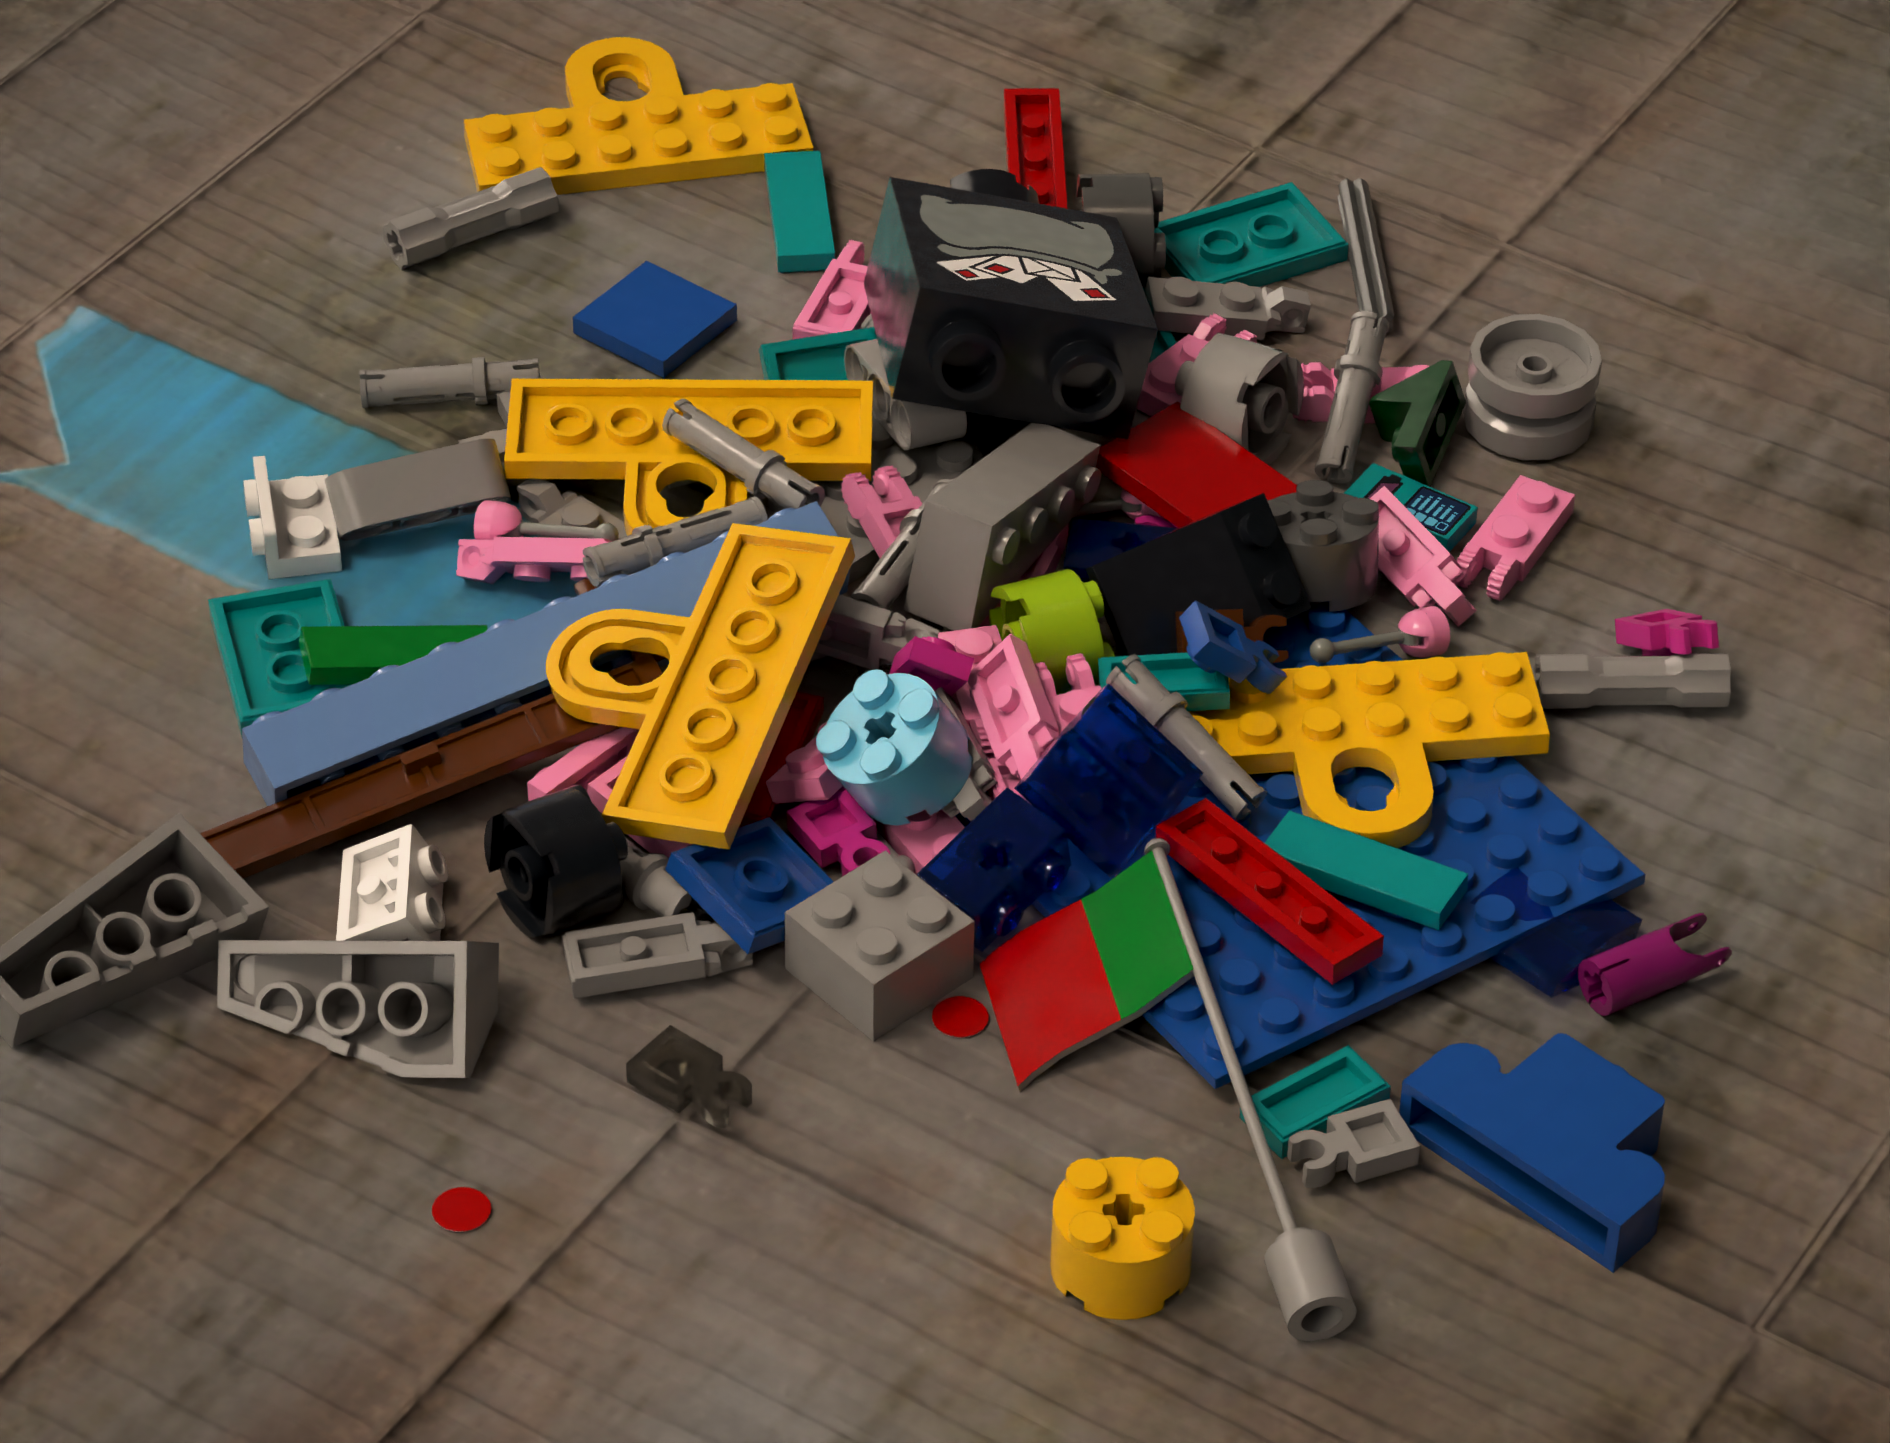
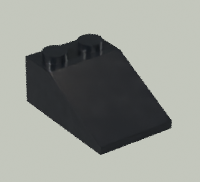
M1264 493L1219 510L1085 569L1089 580H1094L1100 589L1104 602V616L1121 656L1177 653L1175 612L1185 611L1195 600L1213 610L1243 609L1244 627H1248L1253 620L1263 615H1280L1288 620L1312 609Z

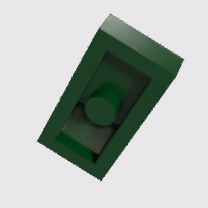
M1441 360L1376 394L1369 401L1380 437L1384 441L1392 442V456L1395 462H1399L1403 475L1431 487L1466 404L1453 361Z

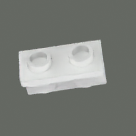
M265 456L253 457L255 479L243 480L247 517L259 515L257 519H249L253 556L265 555L268 579L342 571L337 527L325 484L328 474L308 477L295 476L289 479L269 481Z
M412 824L343 850L336 941H401L407 938L409 941H440L441 929L445 927L442 898L443 883L448 879V869L441 851L435 845L429 846Z

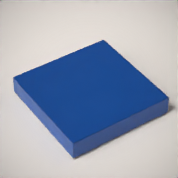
M646 260L573 316V333L665 378L737 321V304Z
M770 817L738 828L730 849L693 844L671 852L665 869L747 954L784 941V912L834 882Z

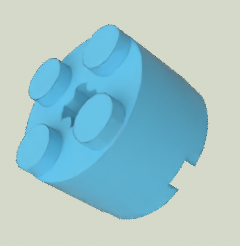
M875 669L862 674L856 680L853 691L838 704L827 724L821 728L816 737L817 749L823 755L824 762L832 774L872 819L887 825L899 826L909 824L910 821L906 818L923 810H926L931 816L943 809L960 792L969 777L972 767V756L968 752V740L970 738L967 730L926 681L906 673L886 674L883 670Z

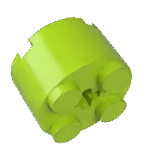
M1065 569L997 586L992 589L990 597L1001 599V607L989 610L990 626H997L1002 641L1012 634L1027 643L1034 664L1045 662V665H1047V669L1053 677L1057 695L1072 691L1066 676V658L1070 655L1083 654L1091 668L1095 686L1100 685L1098 658L1115 656L1110 645L1102 640L1097 618H1101L1104 615V602L1100 589L1094 580L1083 583L1073 570Z

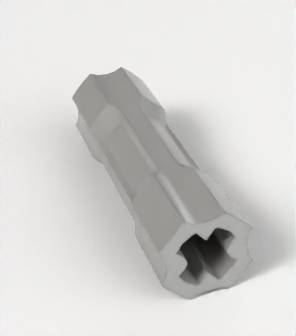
M542 167L505 179L496 186L434 208L426 207L389 220V223L383 225L384 241L389 248L392 260L402 270L439 257L453 248L509 228L517 229L550 217L553 213L559 212L558 195L552 185L551 177Z
M1724 653L1674 654L1671 656L1536 654L1534 679L1543 709L1588 708L1599 705L1728 707L1730 701L1731 667L1729 655Z

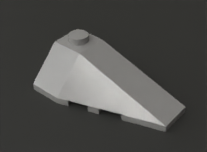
M218 940L217 1008L285 1034H294L326 1046L328 1050L344 1056L355 1057L379 1066L382 1070L400 1077L471 1078L498 1012L499 943L478 941Z

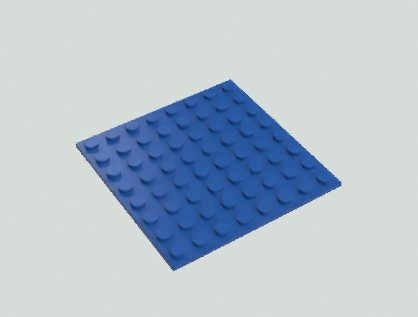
M1329 601L1313 606L1309 612H1303L1288 619L1287 626L1268 628L1263 635V642L1269 644L1275 650L1288 651V659L1272 663L1273 666L1279 669L1301 668L1309 665L1358 664L1369 661H1402L1388 646L1337 654L1327 663L1314 661L1310 655V646L1316 639L1326 638L1331 642H1338L1374 635L1347 610L1329 612ZM1139 715L1116 716L1130 743L1157 738V736L1150 737L1142 728L1141 723L1143 719ZM1512 756L1427 762L1434 790L1431 822L1419 838L1398 849L1436 859L1435 862L1468 873L1467 892L1442 927L1437 930L1326 890L1384 935L1383 955L1332 985L1167 855L1243 1075L1255 1071L1643 885L1645 873ZM1370 767L1348 768L1339 772L1333 778L1335 791L1347 799L1350 807L1363 811L1385 809L1386 796L1394 787L1390 777ZM1293 771L1249 774L1260 787L1267 791L1265 799L1257 808L1239 790H1235L1248 804L1247 808L1251 811L1248 816L1237 822L1264 843L1289 810L1303 815ZM1199 778L1167 780V783L1140 792L1125 793V795L1102 799L1092 803H1083L1035 813L1030 816L1001 820L983 835L960 812L955 816L998 864L997 870L1045 918L1097 891L1112 880L1116 874H1120L1145 855L1144 849L1146 844L1151 839L1156 838V825L1202 799L1207 798L1233 818L1232 813ZM1474 875L1478 877L1476 882H1474ZM1192 977L1142 1014V1016L1214 1089H1217L1231 1082L1196 979Z

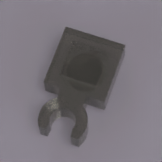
M669 1025L626 1063L627 1083L677 1113L682 1112L693 1102L701 1107L703 1118L715 1127L725 1128L730 1124L729 1104L723 1100H734L746 1108L752 1104V1084L745 1076L732 1071H723V1055L672 1025Z

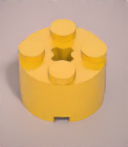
M1109 1157L1098 1160L1083 1158L1069 1165L1066 1169L1065 1179L1056 1190L1053 1200L1050 1257L1053 1281L1065 1297L1068 1290L1071 1294L1084 1301L1083 1310L1108 1319L1130 1320L1144 1318L1164 1309V1301L1178 1290L1179 1295L1188 1285L1191 1274L1195 1207L1191 1193L1179 1179L1178 1168L1171 1161L1160 1157H1152L1146 1160L1133 1157Z

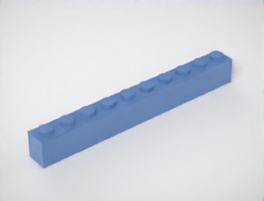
M817 501L797 509H782L772 515L767 521L754 525L839 537ZM729 531L719 535L712 543L686 553H671L662 558L656 565L631 575L619 574L602 583L600 587L573 598L569 596L557 598L547 604L542 610L517 620L505 619L488 628L486 632L459 643L447 642L441 644L428 655L401 666H385L373 673L370 678L343 689H327L316 695L310 702L290 710L266 713L256 719L252 725L242 728L244 764L266 805L270 806L550 695L552 690L546 675L547 655L553 642L568 626L585 616L610 609H632L690 617ZM850 569L840 590V595L848 590ZM613 650L596 657L593 660L592 667L601 672H608L633 661L629 650ZM663 659L658 661L657 664L659 667L669 664V660Z

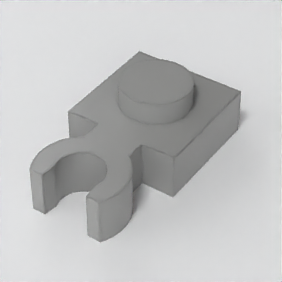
M1387 1099L1328 1116L1326 1133L1317 1130H1303L1289 1137L1287 1158L1290 1162H1296L1304 1158L1315 1159L1304 1163L1302 1182L1306 1188H1316L1326 1185L1334 1178L1336 1172L1346 1169L1353 1181L1358 1183L1416 1166L1419 1160L1420 1145L1392 1100Z

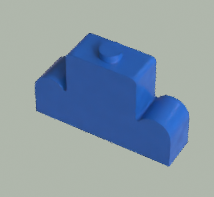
M1564 1033L1554 1035L1507 1074L1501 1073V1066L1497 1057L1488 1049L1477 1044H1452L1438 1051L1402 1081L1399 1113L1419 1143L1614 1273L1651 1241L1657 1232L1665 1174L1661 1165L1651 1156L1656 1153L1658 1148L1665 1099L1662 1095L1631 1076L1624 1068L1612 1064L1571 1036Z

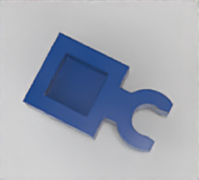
M1196 600L1179 617L1188 642L1186 647L1188 655L1204 671L1208 673L1218 671L1238 683H1241L1246 678L1254 687L1267 694H1271L1287 677L1284 671L1272 665L1279 657L1278 651L1263 641L1257 640L1254 642L1248 639L1242 625Z

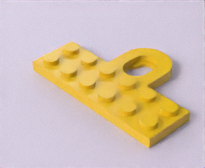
M613 37L597 40L582 46L569 57L565 66V84L570 108H544L536 112L509 115L489 114L482 118L464 119V137L477 192L496 186L505 179L542 167L551 177V182L557 195L764 172V153L813 151L811 138L793 83H766L758 87L733 90L712 89L703 93L684 95L671 55L662 47L652 42L630 37ZM618 77L635 81L638 89L647 93V95L640 99L632 101H616L608 99L602 94L605 93L607 81Z
M512 378L504 455L505 479L625 480L623 509L624 527L627 536L632 535V530L636 527L650 525L652 528L688 518L677 517L671 514L667 509V500L660 495V492L667 485L676 481H699L713 489L714 492L704 500L703 509L698 514L727 507L749 498V493L743 481L674 436H669L663 431V419L669 408L683 416L684 413L675 408L674 405L680 399H687L693 406L764 452L768 450L776 451L785 458L784 461L789 468L809 481H843L842 478L846 477L845 475L859 472L862 475L865 474L866 479L871 481L873 381Z
M732 523L690 617L632 609H610L599 611L577 620L556 638L547 655L546 675L558 705L569 715L586 722L640 729L601 814L606 824L610 822L616 823L623 831V834L730 849L855 558L851 538ZM613 650L656 654L669 660V665L662 675L652 682L637 686H627L618 683L609 673L595 670L592 667L593 660L596 657Z
M1497 652L1489 655L1431 657L1416 660L1369 661L1358 664L1309 665L1301 668H1286L1281 670L1286 673L1287 677L1271 694L1258 690L1246 678L1241 683H1238L1228 677L1230 709L1189 711L1248 774L1293 771L1304 816L1395 848H1401L1415 841L1426 831L1431 822L1434 790L1427 762L1546 754L1549 751L1550 732L1527 652ZM1159 737L1167 756V780L1198 778ZM1370 767L1390 777L1394 787L1386 796L1385 809L1363 811L1350 807L1347 799L1335 791L1333 778L1336 774L1348 768Z

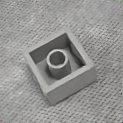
M883 851L784 912L785 969L872 1041H875L973 978L975 921L887 851Z

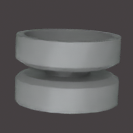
M1514 314L1490 322L1476 333L1470 347L1468 363L1470 381L1465 391L1466 404L1463 410L1466 429L1479 444L1499 455L1520 460H1551L1573 453L1588 441L1594 426L1597 403L1595 392L1599 385L1602 364L1598 344L1584 329L1565 319L1543 314Z

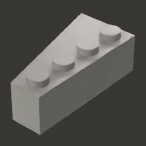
M1031 423L927 498L924 503L903 610L953 631L977 628L989 615V610L994 609L1001 601V599L990 597L992 589L997 586L1017 582L1083 505L1093 499L1101 480V470L1096 468L1101 445L1050 425Z
M179 812L0 947V1036L13 1048L217 959L218 940H259L269 906Z

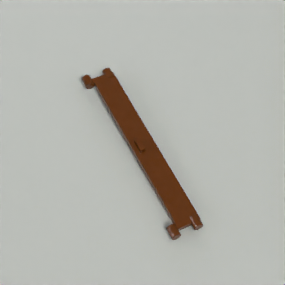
M629 651L633 662L606 672L618 683L627 686L643 685L652 682L663 674L657 662L666 658L656 654ZM552 693L200 834L244 879L622 727L577 719L566 713L558 705Z

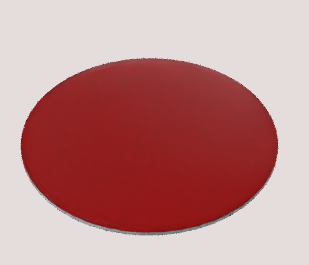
M966 996L946 998L939 1002L932 1012L934 1026L943 1034L957 1038L970 1037L980 1033L986 1027L989 1020L986 1007L978 1000Z
M470 1187L449 1189L440 1194L432 1205V1216L435 1222L442 1228L454 1232L474 1230L483 1225L491 1214V1203L488 1197L481 1191Z

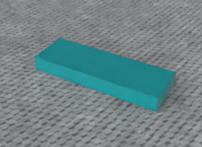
M821 152L764 153V170L778 272L826 270L832 259H835V249Z
M1290 810L1265 841L1266 845L1323 889L1437 930L1442 927L1467 892L1468 873Z

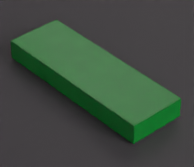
M487 625L301 627L299 647L309 685H350L370 678L373 673L385 666H401L428 655L441 644L447 642L459 643L486 632L488 628Z

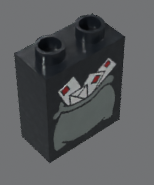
M890 177L864 280V288L892 399L1128 439L1158 328L1117 218Z

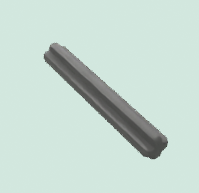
M1346 178L1338 185L1340 193L1337 198L1345 240L1349 244L1348 256L1359 312L1377 313L1373 328L1377 327L1380 317L1386 318L1389 322V329L1386 333L1388 334L1393 329L1392 320L1395 315L1369 185L1361 178L1354 181Z

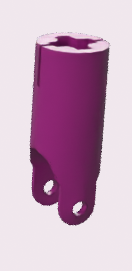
M1698 913L1582 960L1578 967L1579 985L1588 1003L1591 1002L1590 1007L1596 1013L1607 1016L1720 967L1730 958L1732 950L1729 947H1723L1705 955H1697L1685 952L1675 943V941L1697 932L1707 921L1706 915Z

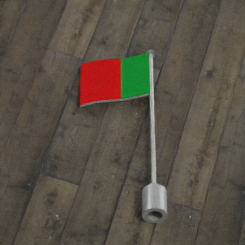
M1161 838L1151 839L1145 846V855L1097 891L1021 930L990 953L979 964L1017 1086L1021 1092L1033 1079L1063 1057L1140 1017L1185 982L1195 977L1284 1231L1266 1251L1264 1262L1287 1329L1291 1336L1302 1341L1330 1338L1345 1330L1353 1322L1357 1313L1332 1239L1327 1233L1306 1227H1297L1167 859L1170 845Z

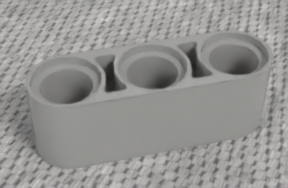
M877 339L846 346L844 363L847 379L873 381V416L902 449H914L965 436L967 429L965 411L892 399Z
M491 438L468 441L352 467L336 472L325 479L339 537L345 541L363 539L476 513L478 506L484 500L506 503L511 500L496 441Z

